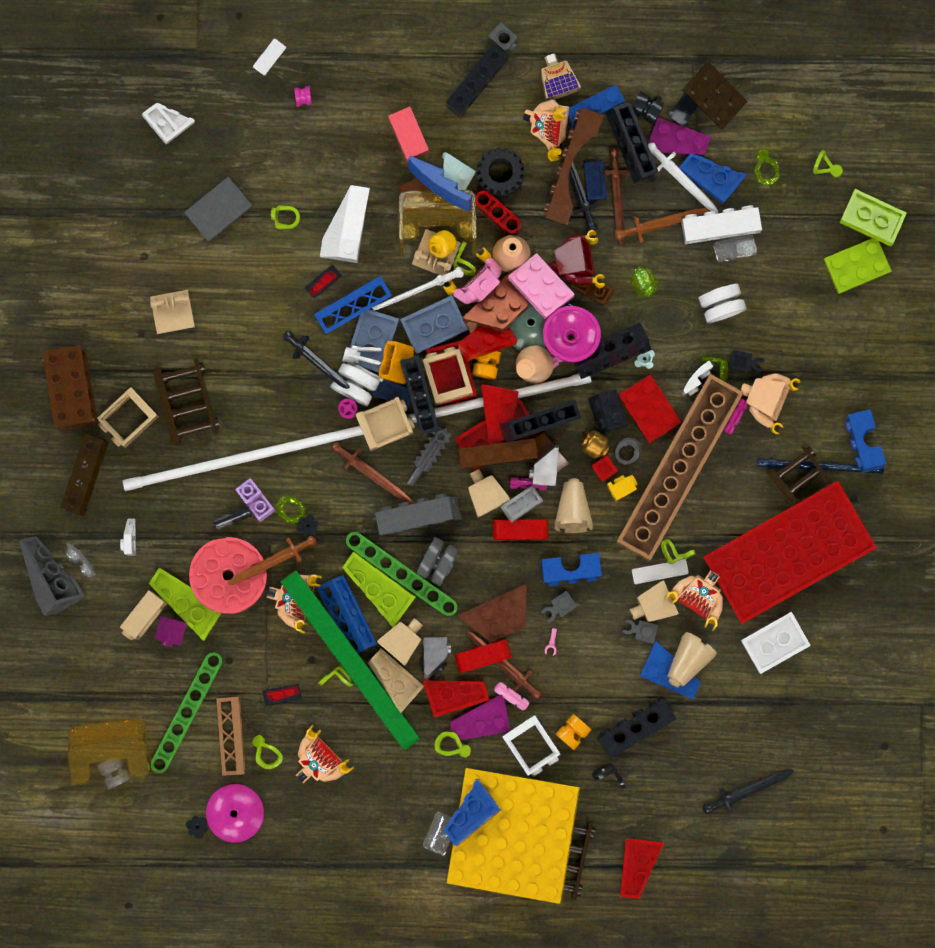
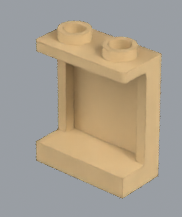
M396 397L394 400L370 410L355 414L370 451L413 434L412 429L415 426L411 417L407 418L404 412L408 410L404 400L400 401L399 397Z

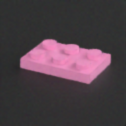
M537 253L508 275V280L545 320L554 311L574 298L575 295Z

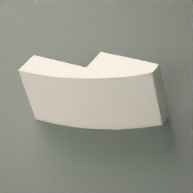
M710 361L702 365L689 379L682 391L684 396L686 394L691 396L699 391L698 387L702 383L698 377L704 379L711 374L710 370L713 368V365Z

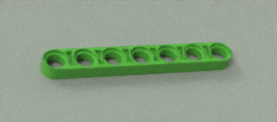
M352 532L347 536L346 543L350 549L446 616H452L456 613L457 604L453 599L357 532ZM356 535L360 538L358 546L350 545L349 539L351 536ZM367 547L375 548L376 554L374 557L369 558L365 555ZM383 558H389L392 562L391 566L387 569L382 568L380 564ZM399 569L407 571V577L403 580L398 579L396 576V572ZM414 580L422 581L423 587L421 590L415 591L412 588ZM430 591L438 593L439 598L437 601L431 602L428 600L427 595ZM446 602L453 603L454 611L446 613L443 605Z
M210 653L205 657L151 761V768L154 772L163 773L171 764L222 666L223 660L218 653ZM211 656H217L219 659V664L216 667H212L208 663ZM202 673H208L210 676V681L207 684H202L199 680ZM193 690L200 691V700L193 701L190 694ZM189 707L192 710L190 718L182 716L183 708ZM176 724L183 727V733L179 736L175 735L172 731ZM168 741L174 744V750L171 753L165 752L163 748L164 744ZM157 759L164 760V769L157 770L154 763Z

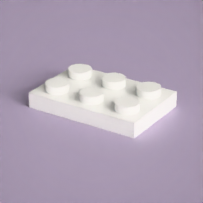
M792 612L741 640L759 674L811 646Z

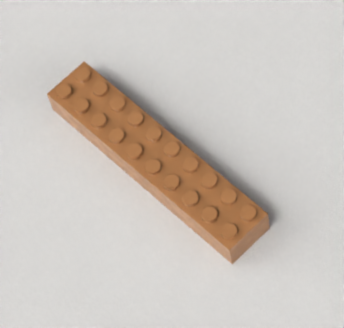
M711 374L707 377L618 537L617 544L647 561L652 559L744 392Z

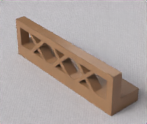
M240 697L217 698L222 776L246 774ZM231 701L232 711L227 715L221 709V702ZM227 719L233 723V731L230 734L223 730V724ZM229 738L234 742L235 746L231 754L224 748V744ZM225 753L229 755L226 760H225ZM230 758L236 761V771H226V762Z

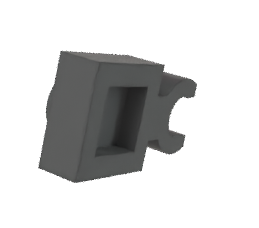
M565 591L551 601L553 607L544 608L542 614L550 611L552 616L547 621L551 622L555 619L557 613L563 617L575 609L577 605L569 593Z
M625 620V623L631 625V630H623L624 634L636 633L635 639L654 644L658 625L639 620L638 625H635L633 621Z

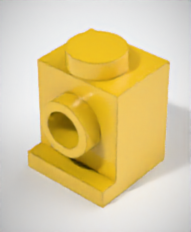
M622 475L614 480V485L611 482L607 484L615 501L636 491L637 488L635 486L638 485L633 475L626 478Z

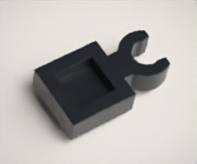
M733 350L729 370L748 373L749 368H752L754 372L761 373L763 369H758L756 363H764V359L756 358L753 360L751 359V353Z

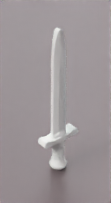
M655 143L648 144L651 153L661 162L657 167L658 171L664 167L708 210L715 211L716 214L719 212L713 202L671 160L675 157V152L665 157L658 150Z
M457 267L453 272L451 271L443 276L438 275L433 281L372 307L373 311L401 301L433 286H442L445 282L454 278H462L464 271L461 267Z

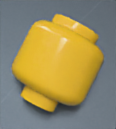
M442 230L429 239L428 245L430 252L434 256L444 258L455 251L457 243L452 233Z

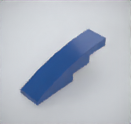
M409 156V170L421 183L444 200L469 212L472 207V195L458 190V182L444 177V169Z

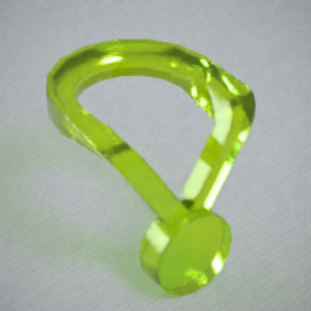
M767 149L757 152L759 161L755 166L756 177L764 185L773 184L780 177L779 166L776 161L769 158L770 154ZM764 160L772 164L775 170V176L769 180H765L760 176V167Z
M701 357L702 362H721L720 380L727 382L728 362L726 360Z
M292 495L287 498L283 496L276 505L279 507L277 514L290 523L299 522V519L305 515L303 504ZM292 501L297 504L301 509L300 516L295 519L289 518L282 511L285 503Z

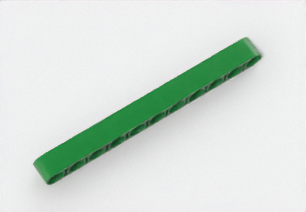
M295 570L280 582L402 749L405 751L419 741L418 735L402 713H400L300 574Z

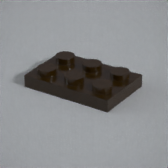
M706 62L682 89L719 129H724L748 102L710 62Z

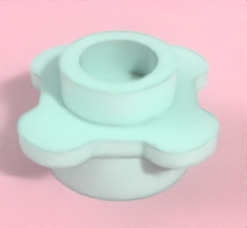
M650 350L638 355L637 360L634 362L635 366H644L647 369L652 368L654 351Z

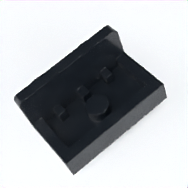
M616 389L597 394L588 399L590 409L596 421V427L600 434L628 426Z

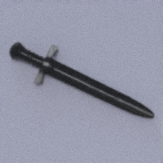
M563 141L560 144L561 155L564 148L567 147ZM572 162L569 179L580 208L574 209L573 215L583 212L587 223V231H596L598 226L594 223L590 210L597 208L598 203L595 202L589 205L574 162Z
M286 331L283 334V340L296 348L293 359H300V356L303 355L336 384L345 389L350 388L341 375L306 345L309 336H302L299 341L293 336L291 331Z
M790 769L778 772L725 795L723 788H719L722 799L714 803L704 804L703 812L709 815L719 807L726 805L728 812L732 814L731 804L784 780L794 771Z

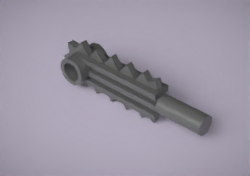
M440 428V430L433 432L434 437H428L430 443L424 444L426 450H420L421 456L416 457V461H414L416 469L407 481V484L413 487L423 471L429 472L433 468L431 462H437L436 456H441L440 450L446 449L444 443H450L449 437L451 434L447 433V428Z

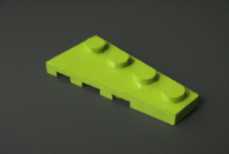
M355 551L342 567L357 586L361 588L367 598L377 607L382 616L387 619L392 628L395 627L416 598L415 595Z
M158 568L149 585L205 641L221 614L203 606L193 594L190 586Z

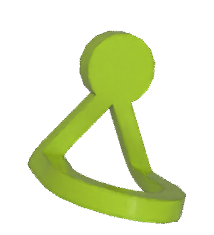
M822 150L814 165L813 173L822 174L830 172L833 177H840L843 173L842 167L840 165H832L826 156V151ZM822 157L829 165V169H818Z
M279 205L277 208H272L271 219L275 220L277 229H293L300 222V213L294 207ZM291 210L295 212V222L291 225L279 223V211Z
M463 241L458 250V255L453 263V268L456 269L457 267H460L457 265V262L459 261L460 263H463L470 267L472 270L468 271L463 269L464 274L468 276H473L476 273L475 267L471 263L460 258L467 244Z
M669 539L662 540L661 542L662 552L669 564H673L683 558L688 559L696 554L694 550L678 555L673 543ZM666 544H669L676 559L672 560L667 551Z
M342 666L336 667L329 675L327 674L318 682L322 686L331 676L336 674L347 686L351 687L354 685V682ZM337 670H340L347 677L349 682Z
M443 732L435 741V750L441 755L451 756L459 753L461 757L465 758L470 755V747L462 745L458 735L454 732ZM449 736L455 739L459 749L442 751L440 743L444 737Z
M257 735L253 739L252 744L257 748V764L265 769H273L282 762L283 755L274 746L265 744L264 737ZM262 747L274 751L278 755L277 760L271 764L264 763L260 757Z

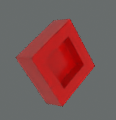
M608 455L591 466L601 482L618 472Z

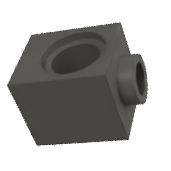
M502 22L488 35V41L505 53H511L518 45L516 43L518 37ZM506 36L509 38V42L503 44L499 41V38Z

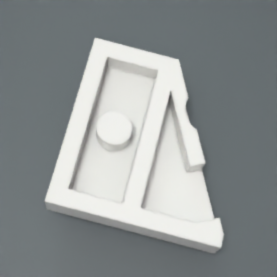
M159 103L154 104L142 113V117L165 144H168L195 123L193 118L180 115L179 112L167 109L166 106Z
M127 519L124 539L120 541L121 551L127 556H136L135 519Z

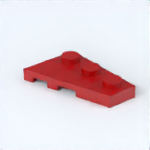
M478 327L459 342L458 348L466 360L469 361L516 345L517 338L509 327L503 333L494 331L491 328Z
M481 384L488 444L505 443L500 424L513 420L519 391Z
M423 680L434 717L489 700L484 682Z
M625 838L620 897L640 899L664 842Z

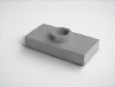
M530 486L503 504L501 509L512 523L541 504L543 499L535 488Z

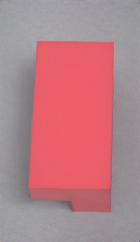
M410 107L388 116L389 123L407 164L409 156L418 159L419 156L429 152Z

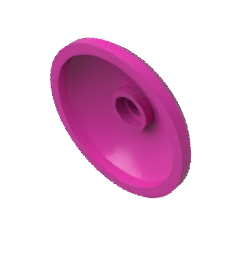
M566 306L554 311L546 320L543 329V339L547 349L554 357L565 362H580L587 359L596 351L601 338L600 326L596 318L589 311L577 306ZM567 336H573L574 340H568Z
M230 784L218 789L211 796L206 808V819L211 831L220 839L227 842H242L254 836L260 829L264 819V807L260 797L251 788L240 784ZM232 810L237 811V817L231 816L230 813Z

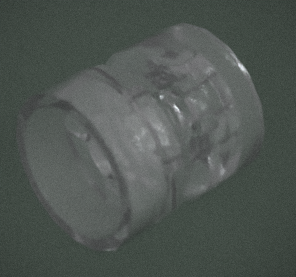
M120 755L97 765L100 774L105 776L104 782L108 790L131 779L127 770L122 768L124 763ZM117 770L118 775L112 777L110 773Z

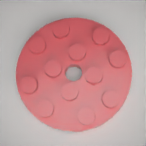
M226 537L206 543L199 549L191 562L189 580L193 594L203 606L216 613L236 614L247 610L258 601L265 589L266 570L234 585H228V580H224L222 575L225 571H231L236 576L263 561L261 554L250 543L238 538Z

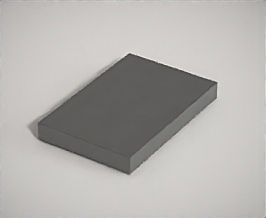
M227 177L184 213L204 238L210 242L253 206L233 181Z

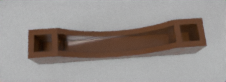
M582 107L581 111L577 110L574 118L577 124L575 129L571 128L568 140H571L569 148H564L562 158H565L563 166L559 165L556 176L559 178L557 184L553 183L550 191L553 197L551 202L547 201L544 212L547 213L546 218L568 224L574 207L569 189L571 165L579 149L590 138L598 134L604 114Z

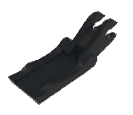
M684 93L668 116L681 126H684L698 106Z

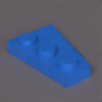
M692 153L679 167L688 178L722 204L725 203L747 175L730 170L731 168L717 165L708 159Z
M655 641L640 676L693 700L701 682L694 676L683 687L679 686L677 688L670 684L667 675L674 657Z
M476 779L473 788L465 796L464 802L444 829V832L455 846L462 843L501 811V808L479 779Z

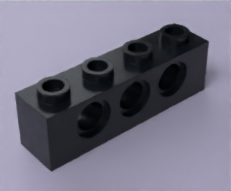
M492 44L446 101V108L461 119L508 61V55Z
M627 102L613 107L606 113V116L634 184L653 177L659 171L631 103Z
M637 323L600 339L596 351L590 357L580 362H573L580 378H586L650 351L651 346L648 336L641 323Z
M417 355L400 360L420 434L424 435L440 430L420 356Z
M576 400L500 424V428L506 443L581 419Z
M659 698L649 703L650 707L643 710L640 708L632 713L633 718L628 721L624 718L616 723L617 727L613 730L607 728L599 733L601 737L598 738V741L609 759L676 720L665 699L661 701ZM650 712L657 714V721L654 723H650L647 720V715ZM633 722H638L641 725V730L638 733L631 731L630 726ZM617 732L624 734V741L621 743H617L614 740V735Z

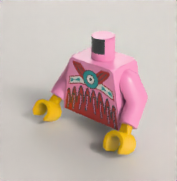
M482 248L484 250L482 255L476 253L477 257L485 265L460 289H457L452 280L448 281L450 286H443L448 295H454V297L465 304L480 302L500 283L501 267L485 248Z

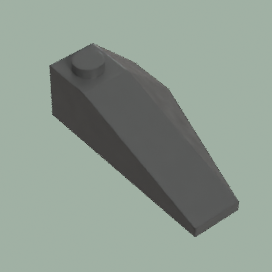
M36 536L19 541L35 599L44 616L59 613L85 598L78 582L73 576L69 577L63 570L65 567L61 563H56L51 557V552Z

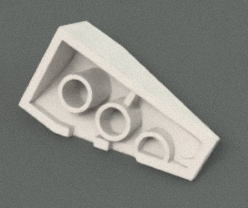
M350 186L323 237L320 257L358 263L370 188Z

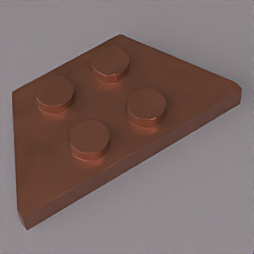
M506 275L482 301L478 302L463 317V322L467 324L468 322L480 324L479 327L491 328L494 331L503 333L528 309L529 304L526 298L508 280V275Z
M526 584L458 616L490 643L526 627L527 586Z

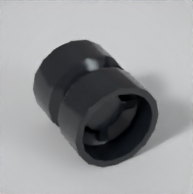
M640 91L632 108L636 117L640 118L643 116L644 121L654 125L664 102L656 98L651 100L650 95Z

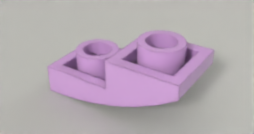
M251 478L235 489L260 522L275 511Z

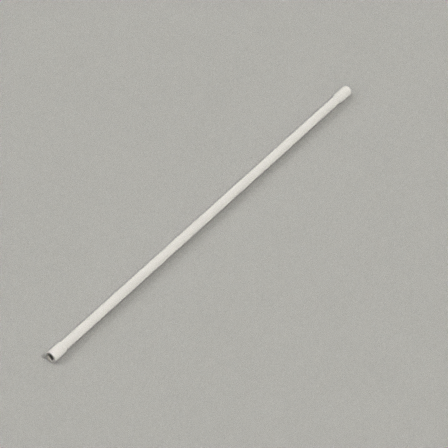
M575 374L571 377L519 388L514 391H519L517 398L519 399L561 388L591 383V377L588 376L581 379L579 374ZM483 397L434 408L436 417L484 407ZM415 413L406 415L407 418L411 417L413 423L417 422ZM360 426L151 475L122 480L125 491H129L154 483L364 434Z

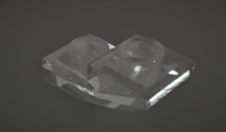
M753 235L735 237L713 243L717 261L735 260L737 257L757 254Z
M68 544L66 554L69 561H73L75 564L82 562L83 565H80L84 576L87 575L90 579L98 576L88 558L78 548Z

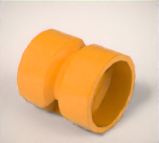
M495 351L475 358L477 363H474L472 375L486 379H496L498 371L496 365L499 364L501 352Z
M572 714L566 721L567 726H562L556 735L570 748L575 750L581 743L580 739L585 738L591 729L577 716Z

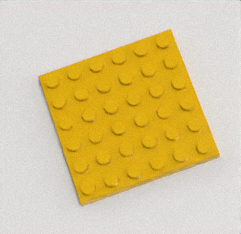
M466 768L460 806L464 802L465 796L473 788L476 779H479L501 808V811L458 846L453 844L447 884L561 904L580 787Z

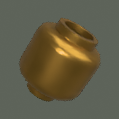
M595 430L587 431L580 440L581 450L594 459L605 456L609 450L607 446L608 439Z

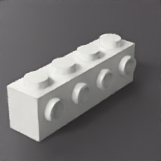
M753 205L744 206L742 210L734 211V208L725 209L723 213L718 214L715 211L704 213V216L698 217L697 214L686 215L685 219L681 222L685 244L756 234L762 231L758 207L753 208Z

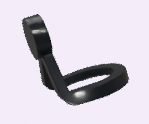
M422 656L419 662L420 670L424 674V658ZM447 662L429 679L434 680L436 677L438 678L445 670L444 667L447 665Z
M612 763L601 766L592 773L594 780L605 778L614 773L622 789L626 787L622 777L618 775ZM609 768L613 769L602 775L597 776L600 772L604 770H607Z

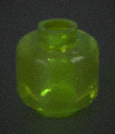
M637 268L630 279L638 295L647 297L657 290L658 280L649 268Z

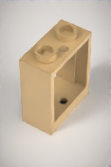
M451 347L445 349L444 353L439 355L436 352L425 355L426 358L423 359V364L436 405L473 395L460 349ZM457 356L465 387L438 395L429 364Z
M130 387L97 419L100 421L98 426L105 433L109 431L113 435L111 440L118 447L122 445L126 448L159 416ZM131 398L149 418L124 440L106 420Z
M148 591L120 626L123 629L122 634L130 640H140L168 603L154 592Z

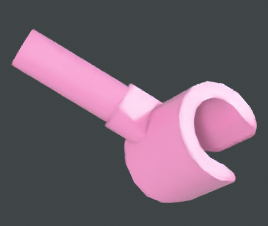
M552 628L549 644L545 647V654H547L549 647L554 649L553 656L556 654V647L554 645L557 629Z

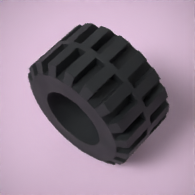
M501 147L496 150L491 149L489 153H485L482 159L479 160L477 167L478 184L482 187L483 191L489 192L492 196H497L496 198L501 199V197L507 198L511 194L514 195L521 188L524 180V164L521 162L520 156H517L514 151L510 152L508 148H505V150L501 149ZM498 163L506 164L511 168L512 176L507 182H495L489 175L490 168Z

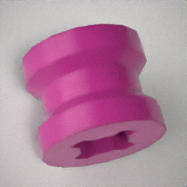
M306 86L304 89L294 88L297 107H300L302 104L312 105L310 86Z
M344 399L339 403L338 410L343 418L351 419L356 416L358 407L354 400Z

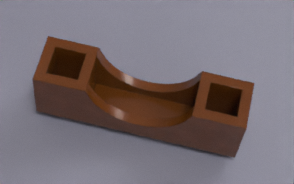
M535 439L458 449L461 470L499 463L538 459Z

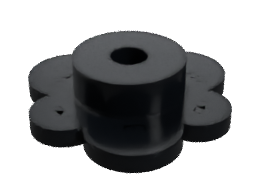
M312 515L299 519L300 523L296 528L297 531L302 532L303 536L307 537L309 534L313 536L317 533L316 527L319 524L317 521H314Z
M194 816L192 820L187 821L188 834L194 835L196 838L203 837L204 833L208 831L206 826L207 820L203 817Z

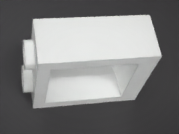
M535 715L502 736L528 776L532 774L534 777L543 771L542 766L547 763L550 766L559 760L557 757L560 755L559 751ZM535 725L553 753L531 768H528L511 740Z

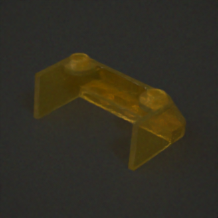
M431 190L405 191L399 196L400 256H404V240L416 238L419 233V227L457 226V234L461 238L472 239V253L476 255L475 194L470 190H460L472 195V207L467 212L444 200Z

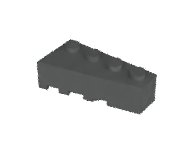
M446 494L436 495L434 500L429 501L428 498L418 499L416 504L411 505L410 502L400 503L398 508L392 509V506L382 507L380 512L375 513L379 535L404 532L411 528H423L429 524L446 523L447 520H462L458 498L447 496Z

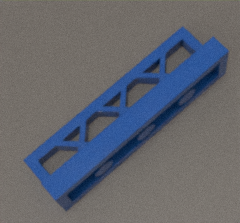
M381 276L317 312L314 316L325 334L392 295ZM381 285L387 295L381 298L373 297L374 289ZM361 296L369 298L368 305L364 308L356 306L357 299ZM371 299H375V300H376L375 302H373V303L370 304ZM344 306L353 308L351 315L347 318L339 316L340 309ZM355 308H356V309H360L359 311H357L356 313H354V309H355ZM329 315L336 317L335 324L327 329L322 319ZM338 318L344 319L337 323Z
M344 575L317 587L330 617L350 644L351 640L356 642L358 649L355 651L357 653L377 644ZM329 586L332 593L331 597L327 595L324 588ZM335 605L339 607L340 614L335 612ZM343 622L347 624L348 632L344 630Z

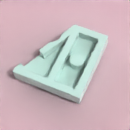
M444 152L442 155L444 159V177L458 182V190L465 192L476 171Z

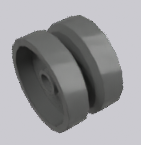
M435 537L416 574L427 578L433 569L435 571L431 580L436 585L441 586L455 563L454 559L459 549L449 545L444 554H442L444 541Z

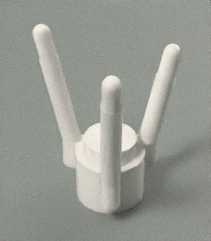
M353 345L352 348L346 347L343 362L365 371L381 382L383 381L376 374L357 365L359 360L380 365V361L362 357L361 352L358 351L380 352L381 348L357 347Z

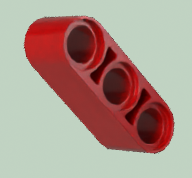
M480 191L475 196V206L507 235L518 234L521 225L520 220L489 192ZM480 197H487L489 202L486 205H481L478 199ZM495 209H500L503 215L497 218L493 216L492 212ZM509 222H515L517 228L509 230L506 225Z
M493 520V540L549 539L548 520H515L512 523L510 520Z
M507 639L454 654L459 673L512 658Z

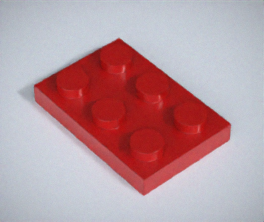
M460 341L426 349V353L436 352L439 355L444 353V350L447 348L455 347V349H459ZM462 352L461 355L473 395L442 403L440 406L477 397L469 362ZM457 356L429 364L438 395L465 387Z
M651 374L618 395L648 443H651L682 423Z

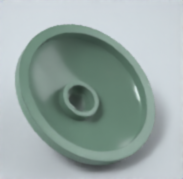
M527 300L529 304L528 309L509 326L517 338V343L513 347L519 351L534 345L542 346L546 349L547 347L543 339V329L546 320ZM532 319L535 323L530 326L527 324V321Z

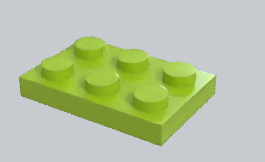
M855 189L839 223L892 247L907 213Z
M873 238L823 259L838 294L892 272L879 241Z

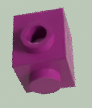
M160 617L154 639L162 641L161 645L173 647V644L181 646L187 623Z

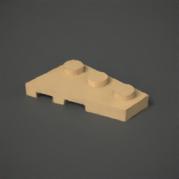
M382 649L368 662V665L400 713L424 687Z

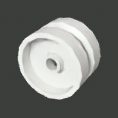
M738 284L714 289L698 298L701 307H713L704 314L707 323L717 322L747 310L744 300H733L741 294Z
M342 363L338 373L347 380L346 382L350 388H342L334 381L330 387L343 396L368 406L372 397L363 388L369 391H376L380 382L365 371Z

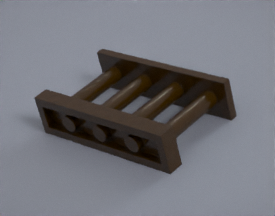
M198 358L194 359L195 366L167 374L162 372L161 368L153 370L173 445L181 444L180 439L183 436L212 429L213 434L216 435L218 434L217 429H220L218 418L213 416L203 374L206 373L203 362H199ZM198 374L200 385L173 392L171 390L167 391L166 384L170 380ZM199 392L203 393L205 403L180 410L172 409L170 402H173V399ZM207 410L209 422L182 429L180 427L177 428L175 421L179 417Z
M84 434L60 508L85 517L108 443L103 442L102 439Z
M803 445L801 448L804 453L781 470L775 471L772 468L767 472L791 506L799 503L794 496L797 494L796 491L819 474L823 476L827 483L813 494L833 484L814 459L816 454L810 446L806 448ZM807 459H810L816 468L793 485L786 486L783 482L784 476Z
M588 822L587 828L576 825L573 827V833L585 835L583 847L572 844L570 846V852L581 855L579 866L567 864L566 871L576 873L577 875L574 885L564 883L563 891L571 892L573 900H576L577 896H581L583 885H580V879L589 839H593L595 828L592 827L593 823Z

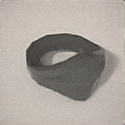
M635 438L622 439L615 448V458L624 465L635 462L641 453L639 441ZM628 444L633 446L635 449L634 456L630 460L621 459L619 450Z

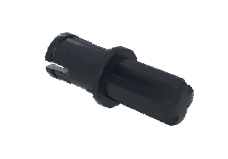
M248 506L233 512L230 510L228 514L215 518L213 523L215 528L219 530L231 524L236 525V522L252 517Z

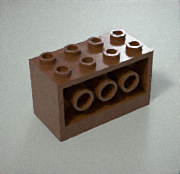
M81 345L42 351L54 428L63 432L98 426L87 351Z

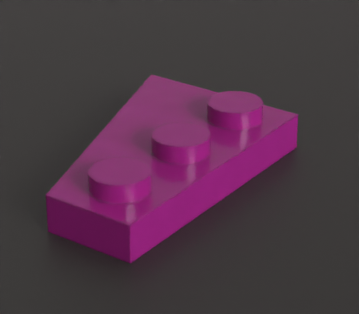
M658 117L648 144L655 143L658 150L663 154L675 152L681 155H690L692 153L697 156H704L711 137Z
M502 694L450 722L451 731L456 733L460 740L510 731L505 700Z

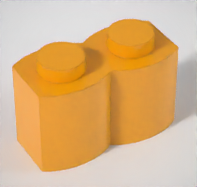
M387 341L383 352V361L379 368V378L405 384L406 381L400 360L413 357L414 348L399 342Z

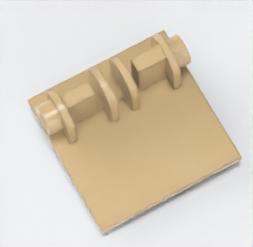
M426 229L418 250L415 252L412 264L441 276L448 274L461 243L456 241L457 246L453 253L444 258H437L430 252L428 245L429 239L436 233Z
M188 290L150 297L157 334L195 327Z

